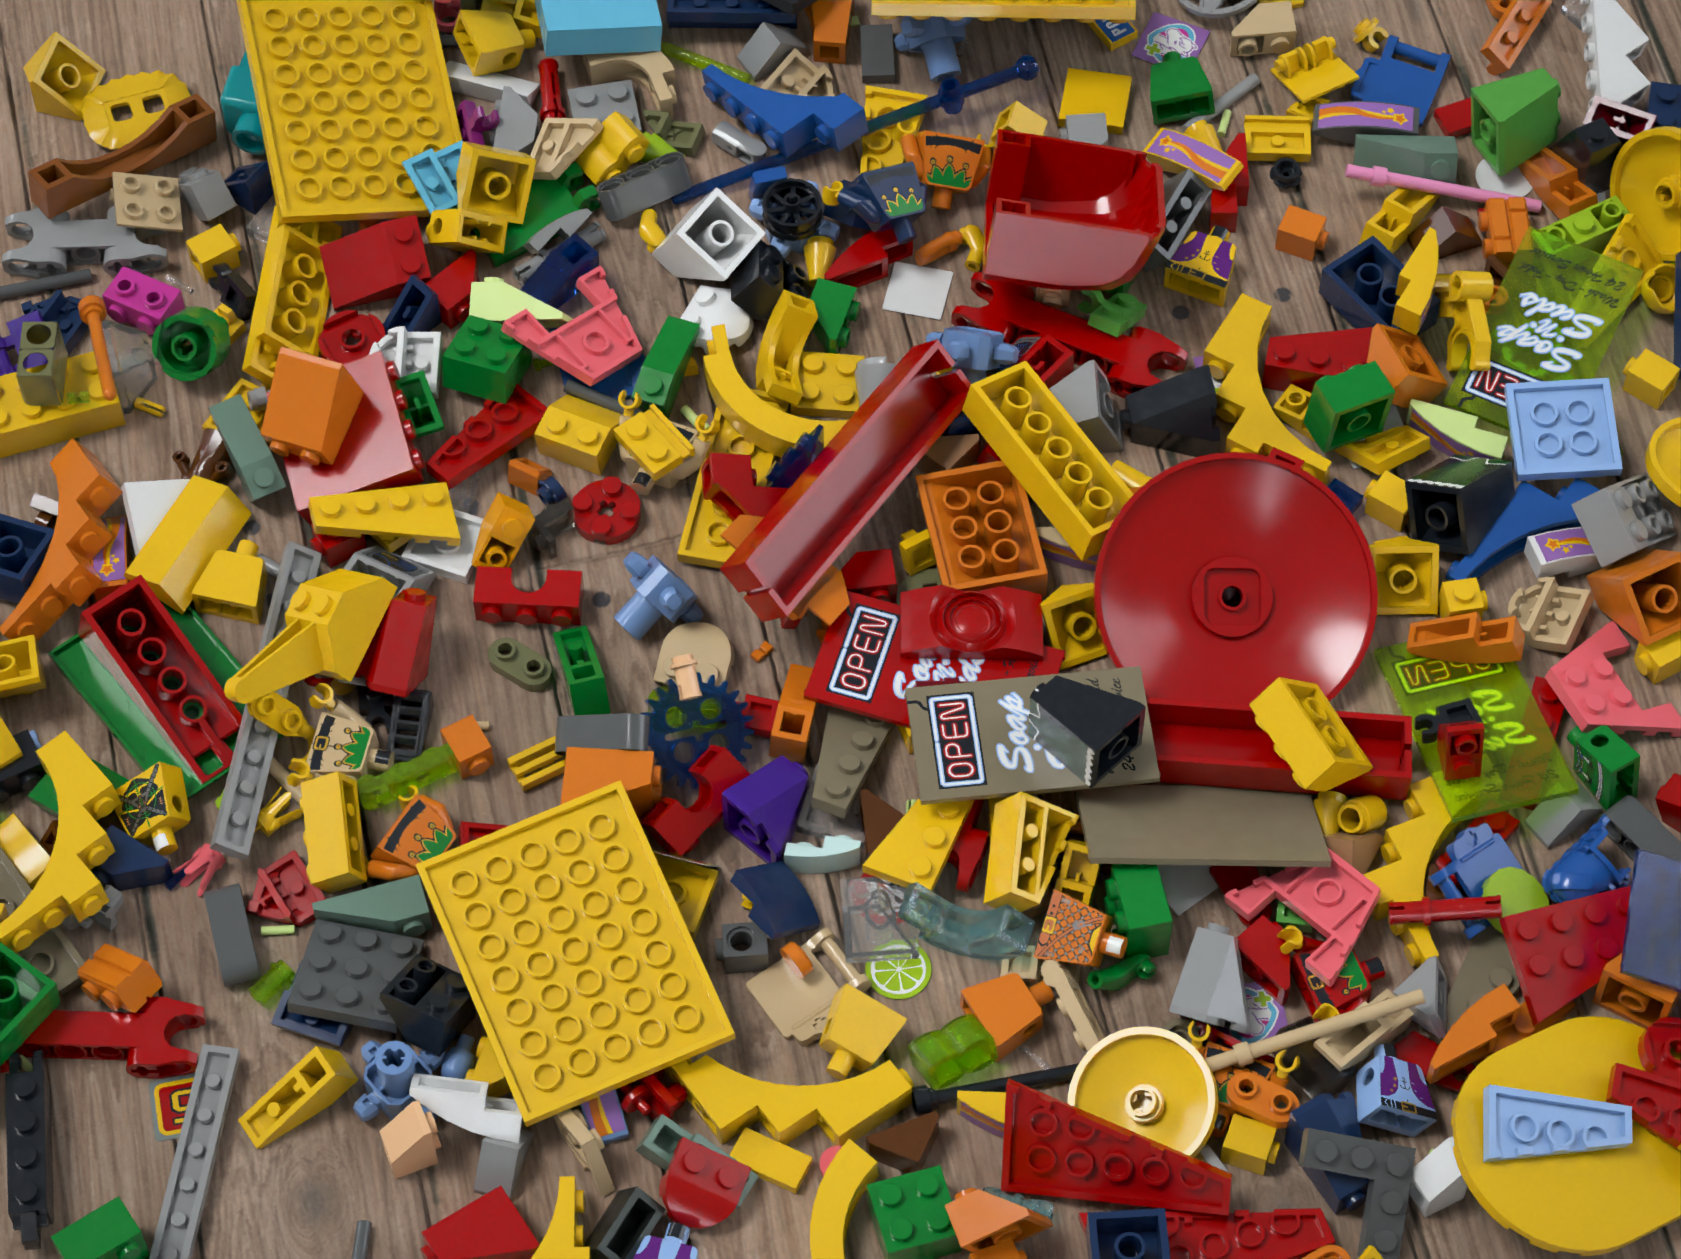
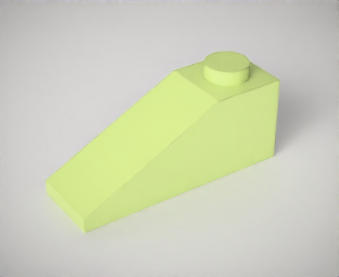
M486 277L484 282H471L469 315L503 324L507 319L527 309L544 328H559L573 320L562 311L505 283L502 278Z

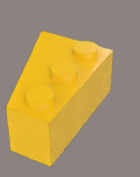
M1022 791L995 803L984 904L1012 916L1039 905L1056 869L1053 865L1058 854L1064 851L1067 844L1066 836L1071 826L1076 824L1079 815Z

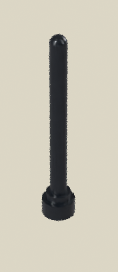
M1079 1063L935 1090L934 1087L928 1088L927 1085L912 1087L913 1110L915 1116L920 1117L931 1113L932 1110L938 1109L939 1105L957 1102V1090L1006 1092L1008 1079H1012L1030 1088L1072 1080Z

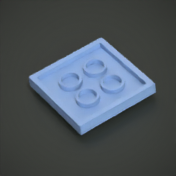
M1609 378L1505 384L1504 394L1516 481L1621 475L1623 468Z

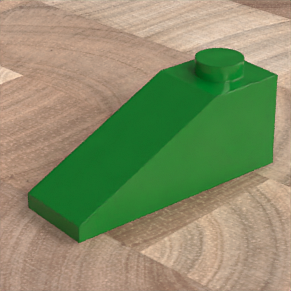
M668 315L641 367L631 396L634 403L635 392L640 394L642 403L638 409L647 411L650 409L649 406L654 403L669 419L701 328L700 324Z
M587 626L552 633L574 715L611 713L605 678Z

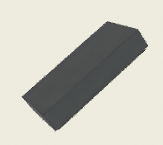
M892 24L860 25L862 83L895 82Z

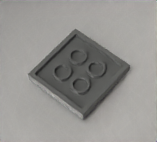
M316 919L287 1002L288 1012L397 1033V1025L379 999L380 992L416 954L422 956L424 939Z

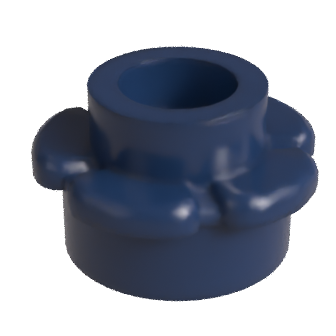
M549 476L544 481L540 479L538 481L540 488L536 491L540 500L547 507L554 505L556 508H560L561 502L567 498L563 487L553 476Z

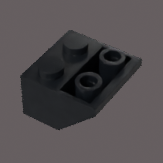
M761 239L731 273V301L755 320L770 318L783 290L808 298L807 275L799 265L791 264L775 246L767 245Z
M416 954L380 992L379 999L405 1040L438 1057L442 1055L476 1016L475 1005L461 973L419 954Z

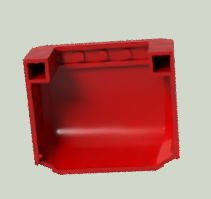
M998 129L984 205L982 279L1045 289L1090 291L1112 290L1129 282L1144 267L1165 231L1166 214L1162 167L1158 163L1150 164L1146 160L1147 153L1142 151Z

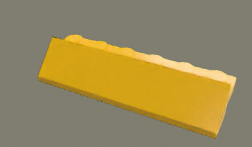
M276 205L274 206L242 371L262 382L261 387L264 386L265 390L271 389L278 353L281 347L319 356L318 337L323 331L330 297L319 246L340 239L343 228L333 221L280 224Z

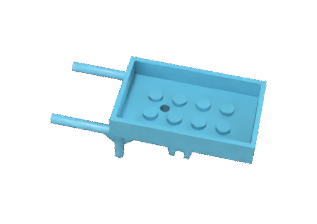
M534 0L546 56L661 50L662 22L656 0Z

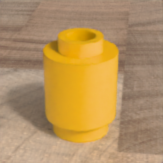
M1367 794L1342 804L1337 815L1338 824L1345 832L1361 835L1381 828L1386 822L1387 808L1382 799L1376 795Z

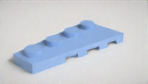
M1490 1084L1483 1089V1162L1624 1148L1633 1143L1632 1106Z

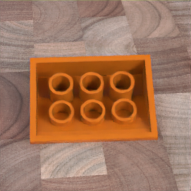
M1002 460L915 476L941 585L963 591H981L1005 586L1030 591L1042 596L1047 595L1048 572L1027 493Z

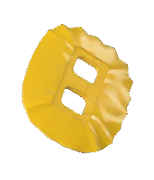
M157 70L152 73L126 74L120 79H111L106 85H97L92 93L85 96L81 112L89 136L98 145L109 150H117L144 133L160 118L170 105L191 95L186 83L180 81L174 73L165 74ZM160 97L163 101L164 109L154 113H147L143 102ZM128 105L133 115L132 118L115 121L111 110Z

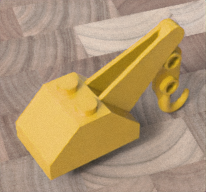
M341 568L300 583L285 613L287 627L241 670L227 680L224 687L225 696L234 702L247 703L249 714L275 732L284 736H298L306 739L309 746L308 752L300 759L307 761L316 730L308 724L298 706L274 691L314 674L351 682L398 587L383 577Z

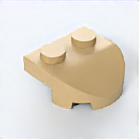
M796 48L792 50L760 87L783 94L835 96L832 85L833 76L824 64L820 69L817 68Z
M1541 577L1537 579L1536 585L1526 590L1520 587L1513 594L1508 605L1509 617H1517L1525 634L1524 643L1535 649L1570 653L1594 601L1591 590L1558 586L1555 577Z
M703 622L685 623L671 630L663 641L653 681L678 688L675 672L670 670V665H673L671 658L693 654L694 660L698 661L695 668L700 691L704 694L724 697L731 666H734L735 658L733 647L726 634L718 627Z

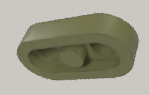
M500 638L490 645L488 649L489 664L496 673L530 692L542 691L551 684L553 678L552 667L549 660L513 638ZM503 651H511L508 655L500 654ZM532 667L539 668L536 672L528 671Z

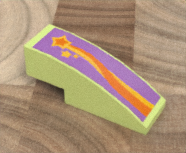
M1411 398L1406 423L1415 430L1429 436L1430 444L1435 449L1448 457L1463 455L1503 460L1508 440L1507 436L1476 428L1477 416Z

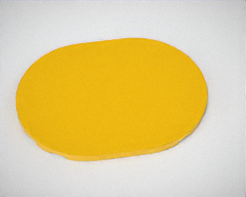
M1588 1016L1568 1019L1488 1056L1466 1078L1457 1099L1454 1101L1450 1125L1453 1127L1455 1144L1453 1153L1460 1173L1469 1190L1486 1212L1507 1230L1511 1228L1529 1239L1530 1244L1554 1253L1563 1251L1578 1253L1580 1256H1595L1623 1248L1681 1218V1151L1633 1119V1143L1624 1148L1483 1162V1089L1490 1084L1606 1102L1611 1067L1616 1062L1646 1071L1638 1055L1639 1038L1646 1030L1645 1028L1609 1017ZM1671 1047L1670 1054L1680 1060L1681 1054H1677L1675 1049Z

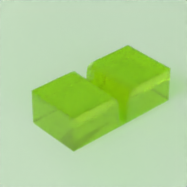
M89 391L79 392V397H77L76 392L67 393L68 404L90 402Z

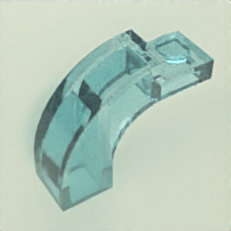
M918 882L908 885L897 916L920 930L918 938L951 953L985 960H1004L1025 954L1035 925L1034 920L1008 904L988 911L971 910L943 899Z

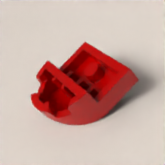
M682 1137L678 1141L667 1172L661 1177L659 1185V1196L662 1197L668 1211L667 1215L675 1223L683 1224L691 1230H703L720 1223L736 1208L751 1167Z

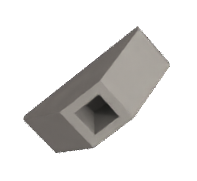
M504 86L502 99H496L495 110L498 111L500 122L497 127L491 129L490 143L496 148L523 152L530 155L540 132L538 114L511 87Z

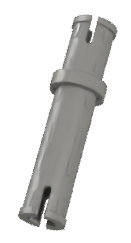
M594 222L592 225L548 250H539L535 257L512 269L515 280L517 281L521 278L518 284L521 287H525L528 283L544 274L551 275L555 273L558 266L595 245L606 241L607 237L604 229L597 230L601 225L598 222Z

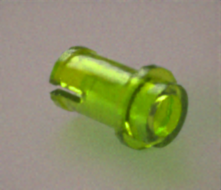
M281 959L277 963L272 962L269 965L271 969L247 990L263 1007L286 984L290 986L293 983L291 979L295 976V973Z

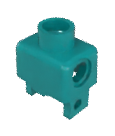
M245 51L240 65H234L230 68L221 94L220 103L226 129L232 134L234 144L247 153L261 155L265 154L266 150L247 53Z

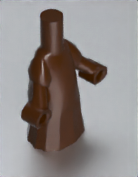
M206 428L203 430L191 468L188 466L190 458L185 452L176 451L172 456L173 461L181 472V479H191L193 475L218 483L219 480L229 478L233 473L232 467L228 464L230 456L216 429Z

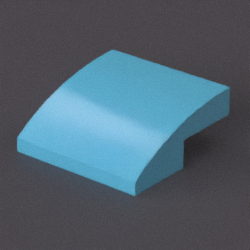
M462 140L435 153L431 148L402 162L404 169L430 215L433 210L458 209L456 172L463 144Z

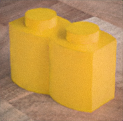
M617 111L613 112L602 122L604 126L602 131L574 160L596 186L626 172L631 164L643 158L645 150L650 143L627 116Z

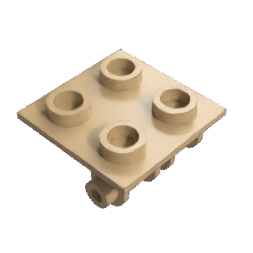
M112 172L113 188H110L109 201L114 202L116 226L174 232L183 231L178 178Z

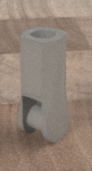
M726 121L720 122L712 132L713 143L738 157V159L752 169H762L766 165L765 154L767 153V147L763 142L750 137Z

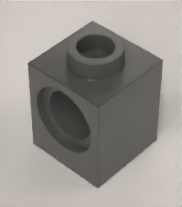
M756 923L722 924V938L715 939L716 959L717 961L724 960L725 974L764 971L769 967L767 934ZM737 945H747L750 947L745 951L734 949Z

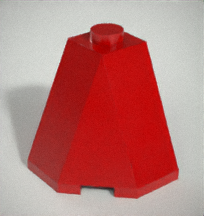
M407 588L394 597L354 676H364L366 678L365 685L371 690L407 697L428 675L437 596L427 595L426 591L420 588Z

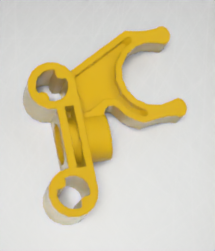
M1456 270L1452 274L1437 273L1433 294L1441 300L1439 318L1454 319V326L1447 340V371L1465 372L1467 370L1466 354L1469 342L1471 346L1470 370H1490L1492 341L1483 304L1488 302L1493 294L1494 283L1489 272Z

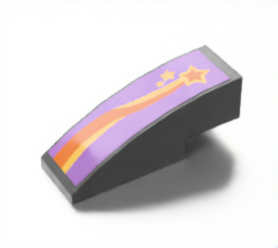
M1345 101L1317 104L1313 109L1312 135L1354 145L1356 134L1417 136L1420 108L1375 101Z

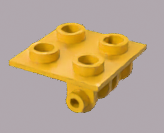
M1322 36L1311 42V45L1309 43L1304 44L1303 49L1297 47L1290 52L1279 55L1278 59L1274 61L1275 67L1270 69V72L1303 104L1360 79L1359 75L1333 52V49L1336 48V42L1332 36L1328 38Z

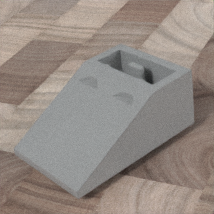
M1646 472L1607 486L1571 504L1601 568L1676 535L1673 529V518L1663 508L1658 498L1659 490Z

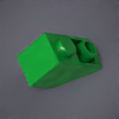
M818 278L810 297L814 301L818 313V319L812 330L827 353L839 354L841 347L847 348L851 336V329L849 328L851 321L856 322L860 314L861 302H857V287Z

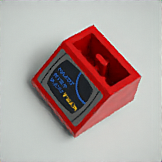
M1049 334L1020 335L1011 344L1019 349L1018 361L1010 365L1000 364V368L987 370L986 378L1027 361L1050 389L1073 372L1074 352Z

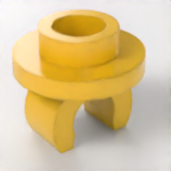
M1367 17L1364 18L1353 29V32L1356 34L1353 41L1356 44L1362 41L1363 47L1369 53H1373L1380 47L1373 37L1382 42L1389 36L1384 28L1377 26L1379 20L1376 17L1371 20Z

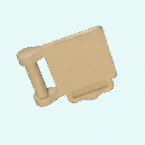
M829 927L820 930L800 946L813 965V971L803 979L799 978L782 958L746 983L747 990L783 1038L788 1040L793 1037L800 1046H808L813 1041L821 1038L836 991L840 989L813 953L824 950L848 984L859 991L866 992L872 983L865 974H859L834 941L836 936Z

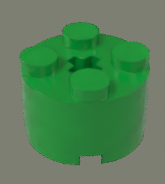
M199 306L184 308L165 319L156 328L152 338V353L155 360L158 359L163 367L162 370L168 376L179 381L199 379L220 367L226 360L231 344L228 331L229 325L223 317L218 316L207 308Z

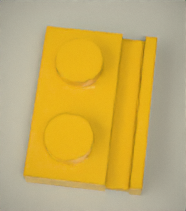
M1244 116L1247 161H1278L1282 158H1291L1297 162H1310V116Z
M653 403L649 406L650 409L644 413L640 411L614 428L613 432L617 441L654 481H657L683 463L682 460L688 456L691 458L695 456V449Z

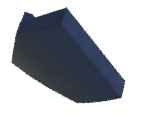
M61 289L56 290L51 298L34 305L31 300L21 304L24 315L38 310L41 312L44 322H58L68 356L89 329V325L85 324L79 316L78 304L81 299L73 296L65 297Z

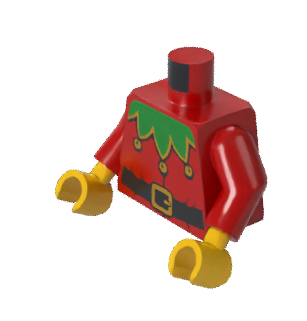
M1288 925L1277 934L1278 938L1286 941L1280 946L1281 952L1289 954L1293 950L1296 953L1292 957L1290 972L1314 1023L1355 1010L1365 1001L1369 1003L1372 991L1370 982L1385 977L1384 967L1378 957L1360 962L1353 948L1335 983L1329 987L1305 967V960L1325 941L1303 936L1301 931L1293 925Z

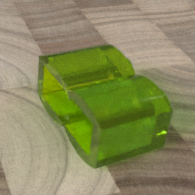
M973 1014L959 1016L948 1022L941 1030L924 1033L908 1045L912 1066L932 1089L948 1087L962 1078L965 1073L980 1071L991 1065L998 1058L994 1038Z

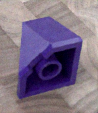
M781 755L722 793L724 829L765 863L784 862L786 843H791L809 796V775L805 768L798 762L794 761L792 763Z

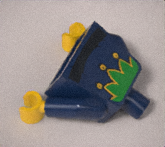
M910 161L861 173L847 186V189H843V184L840 181H834L831 184V188L823 187L821 198L822 202L826 205L835 206L841 204L852 209L876 233L893 229L898 244L902 245L917 237L912 223L925 213L928 187L918 179L914 162Z

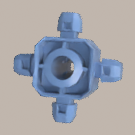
M906 16L901 20L902 32L894 39L896 49L898 51L924 53L931 82H940L957 77L962 72L954 44L965 39L966 31L964 26L969 24L973 17H964L961 20L952 21L936 16H931L926 20H916L911 16Z
M954 326L944 328V332H932L926 336V342L936 339L940 341L955 361L952 370L960 368L971 384L986 378L987 370L1000 368V364L1010 365L1018 361L1019 349L1014 345L1003 343L1004 334L1001 332L967 326Z
M632 551L623 560L625 568L633 576L629 581L637 592L614 615V618L637 640H640L663 615L673 623L679 617L686 623L699 622L704 615L701 608L694 602L698 598L697 595L655 555H652L647 560L639 553Z
M373 1040L362 1046L361 1053L363 1060L367 1064L365 1066L364 1082L368 1095L364 1093L353 1106L355 1114L364 1122L380 1114L379 1110L381 1109L390 1120H393L409 1104L416 1101L409 1095L413 1074L432 1075V1071H435L443 1064L445 1053L443 1052L438 1057L422 1049L419 1051L420 1055L418 1056L409 1045L396 1040L388 1041L382 1045ZM421 1104L424 1113L430 1111ZM431 1111L434 1120H436L438 1115Z

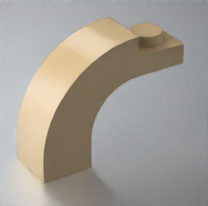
M661 51L582 55V62L591 85L631 79L650 93L657 111L670 112L671 117L674 118L673 104L677 103L675 69Z

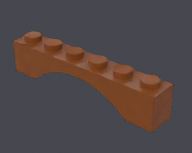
M196 93L170 105L160 118L144 133L116 151L86 160L55 158L28 171L31 201L50 219L110 191V188H113L112 172L144 175L217 141L215 111Z

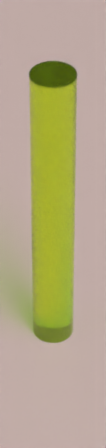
M663 41L660 51L666 56L702 70L713 64L724 73L744 83L749 84L751 81V74L666 41Z

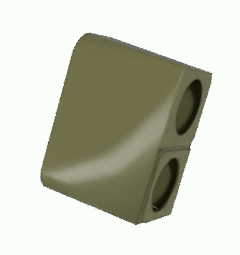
M58 322L22 323L16 377L23 401L27 405L50 406L63 403L68 353ZM30 354H43L48 360L46 368L38 373L26 371Z

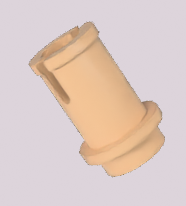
M693 654L671 658L673 665H670V670L675 672L680 696L679 700L685 701L702 697L695 668L698 661L694 660Z

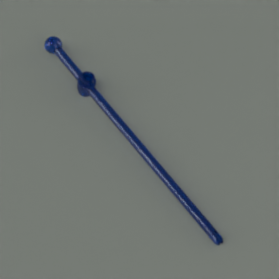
M1030 55L1022 56L1017 59L1015 66L964 85H960L959 81L955 78L944 79L940 84L937 95L867 120L869 132L863 136L940 107L944 108V111L948 114H957L963 109L965 98L1018 78L1024 81L1033 80L1039 73L1037 61ZM816 139L789 157H786L783 153L770 156L695 184L688 190L671 197L673 204L679 205L709 194L716 187L722 189L752 177L754 171L784 166L832 147L828 144L824 145Z

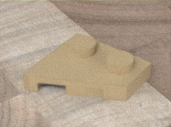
M545 118L530 154L531 157L537 160L533 180H557L602 131L604 126L599 119Z
M568 1109L554 1115L558 1130L568 1147L572 1150L584 1171L590 1169L599 1194L604 1197L615 1191L600 1152L605 1146L594 1128L588 1130V1125L578 1109L574 1111Z

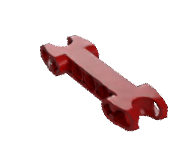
M974 272L971 278L970 289L989 304L980 308L966 305L955 306L951 315V323L954 326H967L1001 332L1004 334L1003 343L1007 344L1011 340L1015 341L1020 335L1049 334L1074 352L1073 364L1082 366L1087 361L1095 360L1107 376L1111 388L1110 392L1124 399L1128 394L1162 382V380L1151 374L1152 371L1157 369L1184 370L1188 363L1189 353L1161 333L1138 326L1132 328L1128 336L1121 334L1119 337H1115L1087 325V320L1034 301L1035 291L1031 286L982 279L983 272Z
M147 996V1002L136 1013L54 1010L14 1053L32 1058L33 1051L42 1050L44 1058L127 1061L126 1072L138 1078L164 1079L196 1072L199 1060L198 1054L187 1049L170 1046L169 1043L171 1038L179 1031L205 1025L206 1013L204 1007L168 997ZM9 1058L0 1066V1073L9 1071Z

